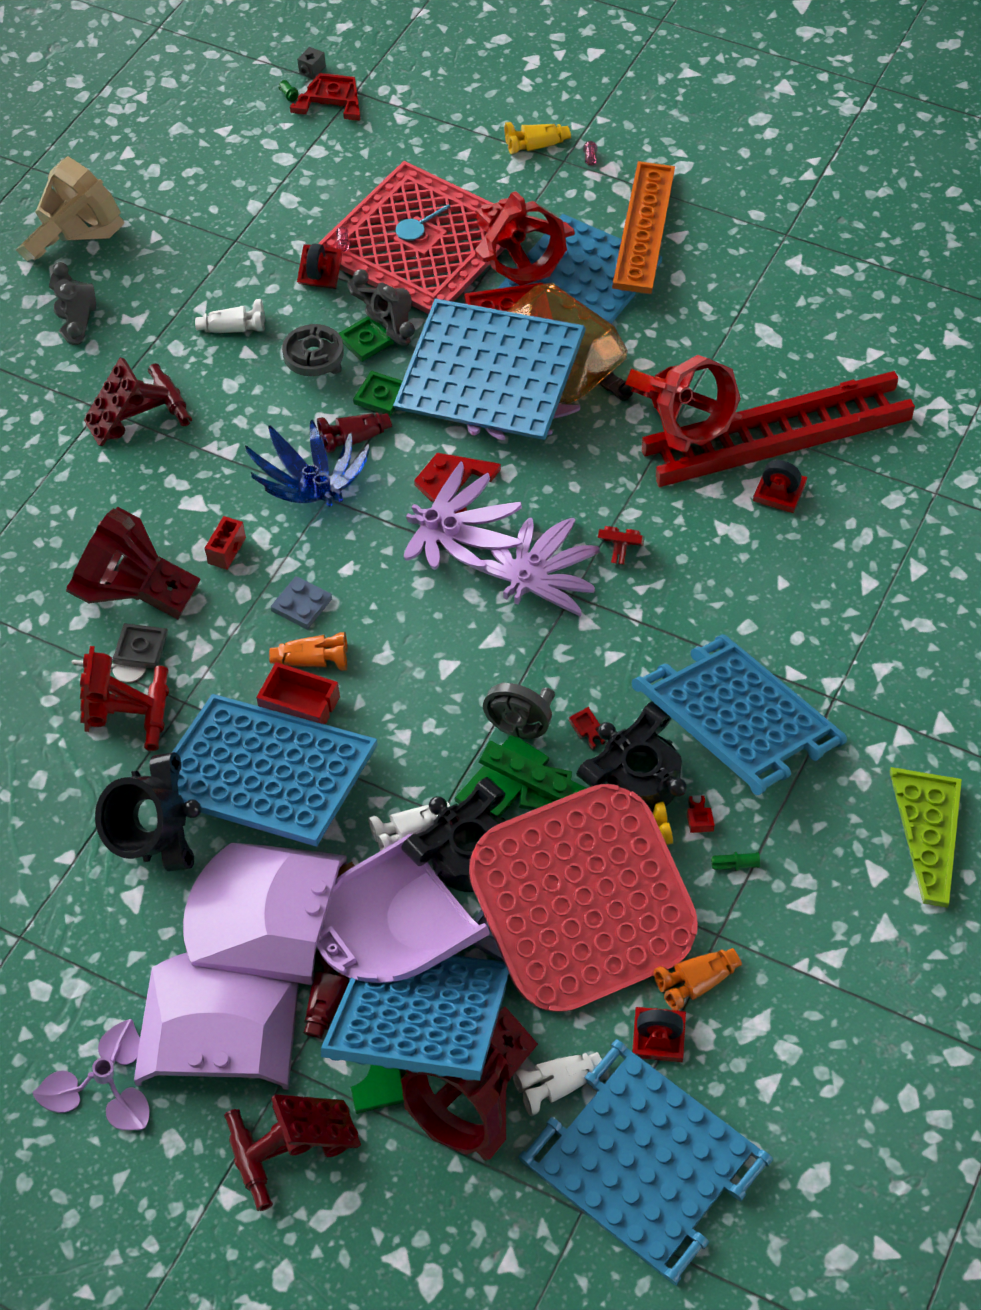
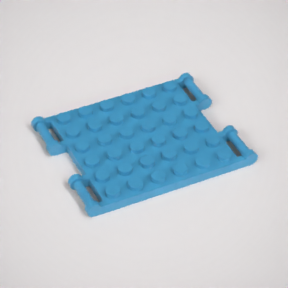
M724 634L717 636L713 642L703 647L698 646L692 649L691 657L697 662L677 672L670 665L662 664L658 666L656 671L644 677L639 676L633 679L631 683L635 691L644 693L704 747L749 784L751 791L755 795H761L766 791L767 787L779 780L789 778L791 770L782 761L805 749L808 751L809 757L813 761H817L823 757L824 753L847 742V737L841 730ZM718 648L721 649V650H719V651H717V652H715V653H713V654H711V655L709 654V653L715 651V650L718 649ZM660 678H663L662 680L656 682V683L653 684V685L650 684V683H652V682H654V681H656V680H658V679H660ZM826 735L831 737V739L821 745L815 743ZM770 768L775 771L762 780L758 777Z
M616 1039L611 1044V1050L592 1073L588 1072L584 1077L587 1084L597 1091L596 1095L567 1129L557 1119L550 1117L546 1122V1128L526 1152L522 1151L518 1159L669 1282L677 1285L681 1280L680 1275L701 1248L705 1249L709 1244L706 1237L694 1230L696 1225L724 1190L735 1199L742 1201L746 1196V1190L763 1168L771 1164L773 1158ZM619 1055L622 1056L625 1060L606 1083H602L599 1080ZM554 1133L559 1135L560 1138L539 1163L533 1158ZM750 1156L757 1159L737 1185L731 1182ZM686 1238L690 1239L692 1243L672 1269L668 1268L666 1264Z

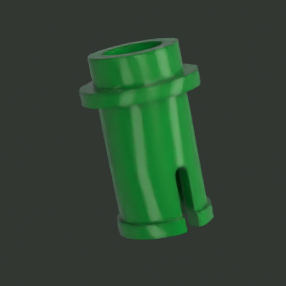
M282 80L278 86L279 90L284 93L288 101L297 100L299 96L298 90L292 87L287 80Z

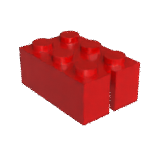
M275 662L256 699L259 707L326 725L330 718V713L333 712L340 698L337 681Z

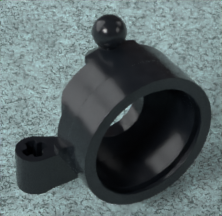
M653 701L644 707L640 716L628 729L624 728L617 732L612 723H602L598 728V734L601 739L608 740L604 751L598 756L584 761L576 773L590 787L600 784H614L630 792L633 791L645 801L651 812L654 811L656 803L664 802L666 807L675 797H680L687 791L686 782L680 778L681 755L672 745L673 742L670 739L666 740L658 735L669 724L671 717ZM632 752H647L655 755L658 764L650 772L637 773L628 767L626 758Z
M175 752L154 755L149 762L151 776H141L138 771H132V777L117 779L102 791L95 810L96 829L106 848L119 857L127 859L143 857V862H149L152 855L161 852L163 866L167 871L191 869L195 861L194 853L185 839L183 826H185L186 817L196 818L200 815L202 807L197 800L193 799L184 803L182 796L179 795L177 783L182 767L180 756ZM147 799L154 802L157 811V828L154 831H148L143 828L138 818L140 805Z
M485 777L477 783L471 794L459 805L456 803L447 807V802L441 796L433 797L428 806L431 813L438 815L433 822L434 824L426 831L409 836L401 846L402 851L417 866H422L431 859L435 875L447 886L458 891L474 892L469 874L470 859L473 851H464L458 848L454 843V836L460 829L467 827L479 828L485 834L492 827L505 822L506 820L503 817H498L491 812L503 801L505 792L489 777Z

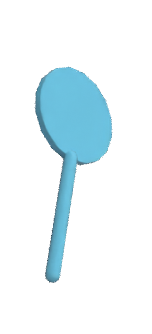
M450 205L444 206L420 221L416 219L401 221L396 226V234L399 238L407 241L420 238L424 233L423 223L449 209Z

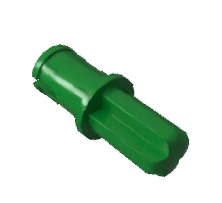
M734 852L731 855H714L711 857V866L714 870L735 869V871H738L739 868H760L759 852L747 854Z

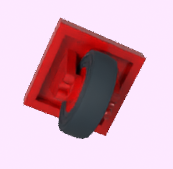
M316 243L312 245L303 244L297 283L336 289L343 254L342 249L324 247V245Z
M771 461L764 469L761 480L753 495V501L794 513L808 477L802 476L798 468L787 461Z
M636 1007L632 1052L641 1059L683 1062L686 1011Z

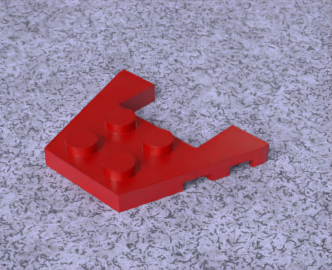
M319 73L307 86L308 90L298 96L296 103L290 105L291 113L307 115L311 102L346 106L343 113L344 119L356 121L361 119L355 77Z
M436 453L416 477L414 486L431 502H434L442 487L461 461L464 465V471L459 489L471 474L482 477L489 473V482H492L500 472L501 464ZM465 507V508H463V509H461V510H459V511H457V512H455V513H460V512L467 511V507Z

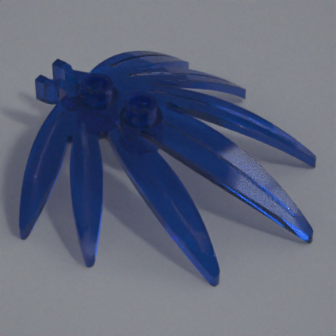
M314 420L310 421V447L314 465H308L294 448L269 425V434L275 451L284 467L293 476L291 477L245 445L246 452L251 459L270 477L284 484L274 483L251 472L252 478L264 485L267 493L294 503H312L323 500L329 507L333 506L332 499L337 500L339 503L343 501L341 491L357 478L365 465L370 451L368 444L348 468L353 445L352 433H350L337 460L333 474L329 476L325 447Z

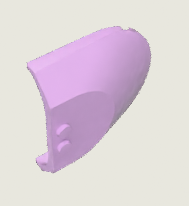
M412 834L405 836L364 860L336 879L317 948L323 959L334 970L349 978L372 983H388L408 979L430 969L490 935L488 926L485 923L478 925L439 877L435 875L428 862L422 866H417L402 851V844Z

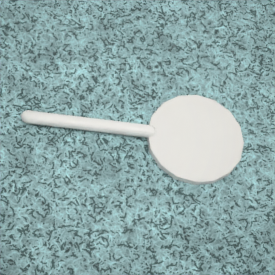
M72 660V664L83 665V661ZM112 664L111 666L115 678L124 683L135 682L143 677L146 672V668L118 664Z

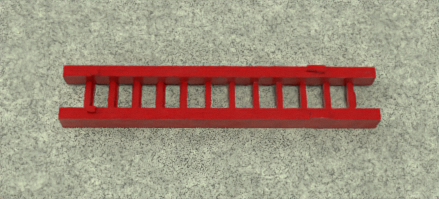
M895 371L857 381L854 379L840 383L838 386L739 411L737 413L743 415L741 420L733 417L728 431L718 436L724 447L720 450L715 451L709 441L701 446L705 454L695 456L691 447H689L687 453L682 452L684 457L675 461L670 451L674 448L668 446L665 432L663 431L642 437L641 451L644 457L661 453L665 464L656 466V482L658 487H663L910 421L913 417L915 405L911 399L890 404L883 395V393L894 391L897 388L899 378ZM874 396L880 407L869 409L864 398ZM854 400L860 412L850 414L844 402ZM836 406L841 417L831 420L826 408ZM817 411L822 422L812 425L807 413ZM797 416L803 427L793 430L787 419ZM705 421L682 426L681 429L691 430L700 426ZM778 421L784 433L773 435L768 424ZM759 426L765 438L753 440L748 429ZM738 432L743 443L734 446L729 434Z

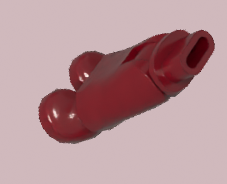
M372 413L336 418V425H329L324 417L317 418L318 432L327 453L334 452L341 445L347 448L384 433V429L392 428V422L388 413L382 415L375 413V416Z
M318 950L316 957L323 966V972H315L304 1020L306 1026L303 1033L307 1036L322 1039L324 1031L330 1028L329 1024L334 1019L349 984V977L338 973V976L335 975L336 970L323 959Z

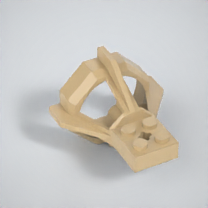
M67 156L50 170L46 187L35 211L42 224L16 251L26 261L36 260L46 252L44 249L46 246L53 245L59 239L62 241L109 239L124 225V221L119 216L121 212L114 198L103 186L104 182L101 179H97L90 170Z

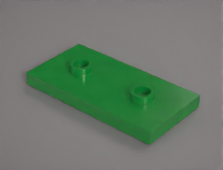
M510 735L501 745L539 765L545 766L549 762L547 755L519 737ZM483 765L455 797V802L460 804L471 794L480 780L489 777L505 792L503 801L491 811L498 817H501L521 794L522 784Z

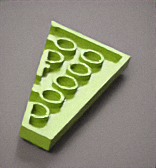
M891 767L889 772L923 904L948 908L962 779Z

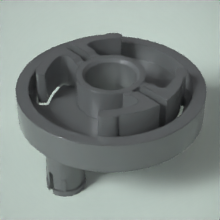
M309 324L294 329L286 336L282 344V353L285 364L293 372L303 376H320L329 372L333 374L341 372L344 347L341 336L334 329L325 325ZM310 347H318L316 350H307Z
M500 683L489 689L483 702V711L488 720L506 734L523 739L538 738L545 734L552 720L550 705L555 697V692L546 687L542 688L539 695L533 690L518 684Z

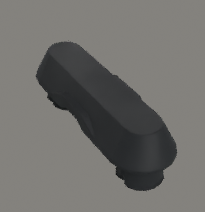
M599 358L590 360L587 370L603 388L612 392L622 401L628 400L633 395L632 387L626 385L625 380L618 378L612 370L603 364L602 360Z

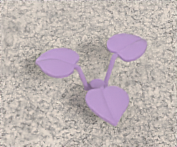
M129 1019L113 1026L102 1036L98 1044V1052L101 1058H98L93 1063V1072L88 1073V1077L79 1087H77L78 1080L74 1074L63 1070L57 1071L46 1077L40 1086L33 1091L35 1100L42 1107L52 1112H70L80 1103L78 1092L82 1091L91 1079H94L99 1084L108 1083L116 1097L106 1107L107 1120L113 1127L120 1130L145 1129L149 1121V1106L146 1097L141 1091L133 1087L126 1088L120 1095L113 1080V1065L115 1061L120 1065H128L137 1059L140 1037L133 1020Z

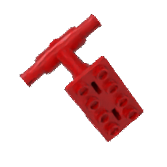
M90 646L89 654H84V673H81L80 723H84V731L89 732L90 727L105 726L108 714H114V712L145 715L144 729L146 731L144 748L148 751H157L159 749L160 733H162L165 727L163 719L166 697L169 694V688L166 685L168 668L164 666H156L154 668L153 683L149 686L148 695L110 676L112 657L104 653L95 652V646Z

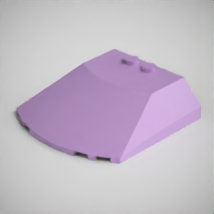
M230 843L202 870L187 900L183 919V935L191 965L312 985L318 940L339 869L347 864V857L345 855L285 847Z
M187 952L169 958L152 967L134 1077L136 1086H142V1081L157 1075L261 1078L289 1090L299 983L191 965Z

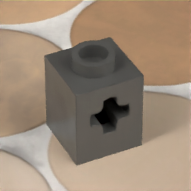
M308 47L297 59L299 74L315 79L326 67L324 52L312 47Z

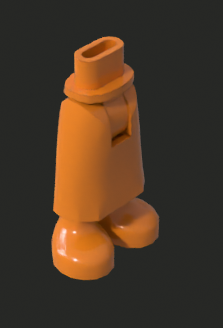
M339 632L327 638L325 635H319L279 644V647H273L269 650L270 664L278 662L296 667H326L327 660L335 662L339 670L347 671L346 653L348 651L346 633Z
M731 948L727 951L720 950L674 965L675 972L672 973L662 966L655 968L653 973L658 989L661 992L666 991L664 999L672 1010H680L684 1006V999L689 996L694 1000L721 983L728 975L733 974L734 969L741 966L742 962L735 949ZM680 982H681V983L685 982L684 986H682V987L672 988V989L668 990L669 988H671L672 986H674V985H676V984H678V983H680Z

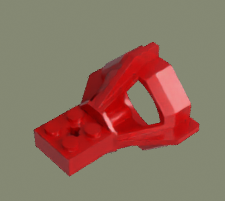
M516 191L512 192L509 198L501 199L498 203L484 204L481 208L475 209L477 224L487 233L475 249L476 255L483 262L490 261L491 267L496 272L520 286L550 277L567 251L565 238L575 235L574 229L568 223L563 222L557 215L534 201L525 203L524 198ZM527 212H541L547 220L529 216ZM533 231L550 235L546 251L536 262L531 264L520 243L525 240L527 233ZM497 244L507 248L517 268L507 267L497 260Z
M696 355L680 365L670 366L656 374L655 377L631 369L625 383L633 387L632 392L652 399L654 408L660 414L668 446L687 453L691 442L703 446L728 431L733 417L741 420L743 416L736 412L741 398L733 369L700 355ZM708 368L712 372L717 384V400L693 392L689 388L695 371ZM682 404L711 413L703 424L691 430H682L676 421Z

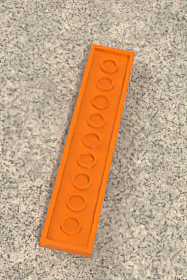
M638 161L612 289L652 294L675 166Z

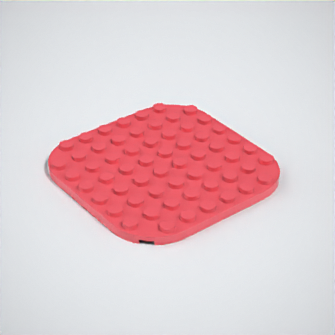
M600 784L586 788L492 827L479 839L472 852L469 865L471 884L510 977L518 992L528 1002L540 1009L551 1012H567L580 1008L654 976L653 972L657 967L662 966L667 970L674 967L691 950L697 935L698 922L696 910L650 808L633 791L630 792L614 784Z

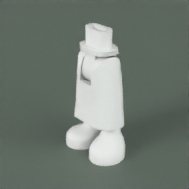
M256 299L253 309L247 312L245 306L213 311L209 313V316L205 313L203 317H196V331L205 330L208 333L246 332L247 330L264 331L265 314L262 299Z
M425 805L391 814L389 816V823H382L377 816L369 817L368 822L373 837L378 842L381 851L409 834L413 835L426 831L434 824L433 822L438 815L431 813L429 806Z
M596 1052L591 1055L584 1053L582 1056L574 1055L535 1065V1071L532 1072L518 1069L512 1077L518 1092H523V1102L530 1116L538 1114L541 1101L547 1097L550 1103L586 1084L587 1081L584 1077L588 1072L592 1073L602 1060L599 1053ZM540 1082L541 1086L536 1087V1088H531L534 1084H537V1083Z

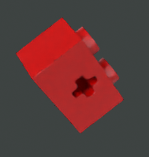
M226 516L222 517L204 548L208 564L228 570L246 539L242 521Z

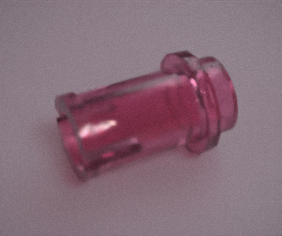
M587 141L583 146L585 163L589 166L597 163L596 152L598 147L593 141Z
M339 227L336 230L337 240L335 246L345 252L351 246V242L348 239V229Z

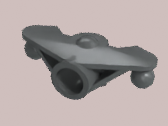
M58 262L53 266V273L49 283V288L54 290V294L58 298L54 303L53 311L59 318L66 319V323L59 329L61 335L69 344L78 345L84 340L90 312L96 311L94 286L92 283L87 284L73 280L68 274V266L63 262Z
M363 269L356 270L353 279H350L347 283L351 295L362 300L367 305L365 308L366 314L372 320L383 324L387 328V336L402 346H408L411 342L410 337L415 332L414 325L408 322V312L412 306L409 292L405 288H393L385 283H379L377 287H367L364 284L368 281V273Z

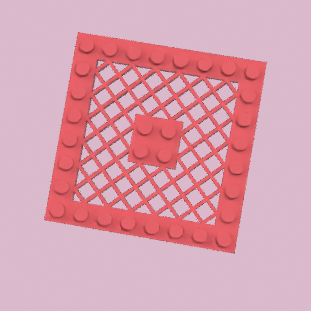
M403 161L318 244L324 245V247L342 249L340 270L353 276L356 270L363 269L369 276L366 283L377 287L379 283H385L393 288H405L411 295L412 306L429 314L435 298L454 302L490 265V261L483 262L474 250L487 233L477 224V221L467 222V220L476 219L475 209L481 208L484 204L494 203ZM415 189V191L405 192V190ZM423 197H430L429 199H420ZM417 198L415 201H407L408 199ZM404 200V202L394 203V201ZM450 204L449 209L440 213H448V215H437L423 223L424 233L416 240H403L398 237L396 232L386 233V231L396 230L397 224L400 223L398 220L413 218L420 221L425 218L424 216H429L444 207H436V205ZM432 206V208L423 209L422 207ZM412 208H419V210L409 211ZM406 209V211L396 213V211ZM392 211L390 214H382L383 212ZM460 211H461L460 214H451L452 212H460ZM388 221H394V222H395V223L384 224V222H388ZM463 221V223L454 224L453 222ZM381 222V225L371 226V224ZM443 223H450V225L440 226ZM477 228H479L478 231H471V232H469L470 229H477ZM462 230H465V231H466V232H463V233H456V231H462ZM383 232V234L373 235V233ZM364 234H369V235H370V236L359 237V235H364ZM481 238V240L472 241L471 239ZM461 240H468V242L458 243ZM385 241V244L375 245V243ZM454 242V244L445 245L444 243ZM369 243H371L370 246H363V247H361L362 244H369ZM498 244L496 246V257L505 249ZM358 245L356 248H347L348 246ZM400 249V251L390 253V250ZM470 249L469 252L460 253V250ZM387 251V253H384V254H377V253H376V252ZM453 251H456V252H457V253H455V254H448V255H447V253H446V252H453ZM373 253L370 256H363V254ZM443 253L441 256L433 257V254ZM416 257V259L406 260V258ZM402 259V261L392 262V260ZM389 261V263L379 264L378 262ZM459 261V263L449 264V262ZM445 263V265L435 266V264ZM432 265V267L422 268L421 266ZM418 266V269L408 270L410 267ZM403 268H404V270H405V271L394 272V270H396V269H403ZM446 272H447V274H448V275L437 276V274H439V273H446ZM425 275H434V277L424 278ZM420 276V279L410 280L411 277ZM436 284V287L426 288V285Z

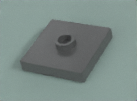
M124 623L112 659L113 663L154 669L158 666L168 635L167 628Z

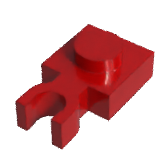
M589 706L569 717L568 721L579 738L582 739L587 736L588 744L592 750L596 747L593 742L594 739H599L602 745L605 744L606 740L601 739L596 731L600 723Z
M701 795L700 803L694 802L693 797L689 796L688 804L690 809H687V819L690 833L714 832L715 824L711 808H704L705 796Z

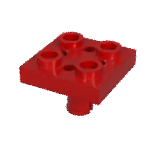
M605 526L604 530L599 529L598 533L600 540L614 543L611 563L617 564L618 555H620L618 564L625 565L627 545L644 546L645 537L640 535L641 532L638 530L626 529V533L619 532L617 527Z

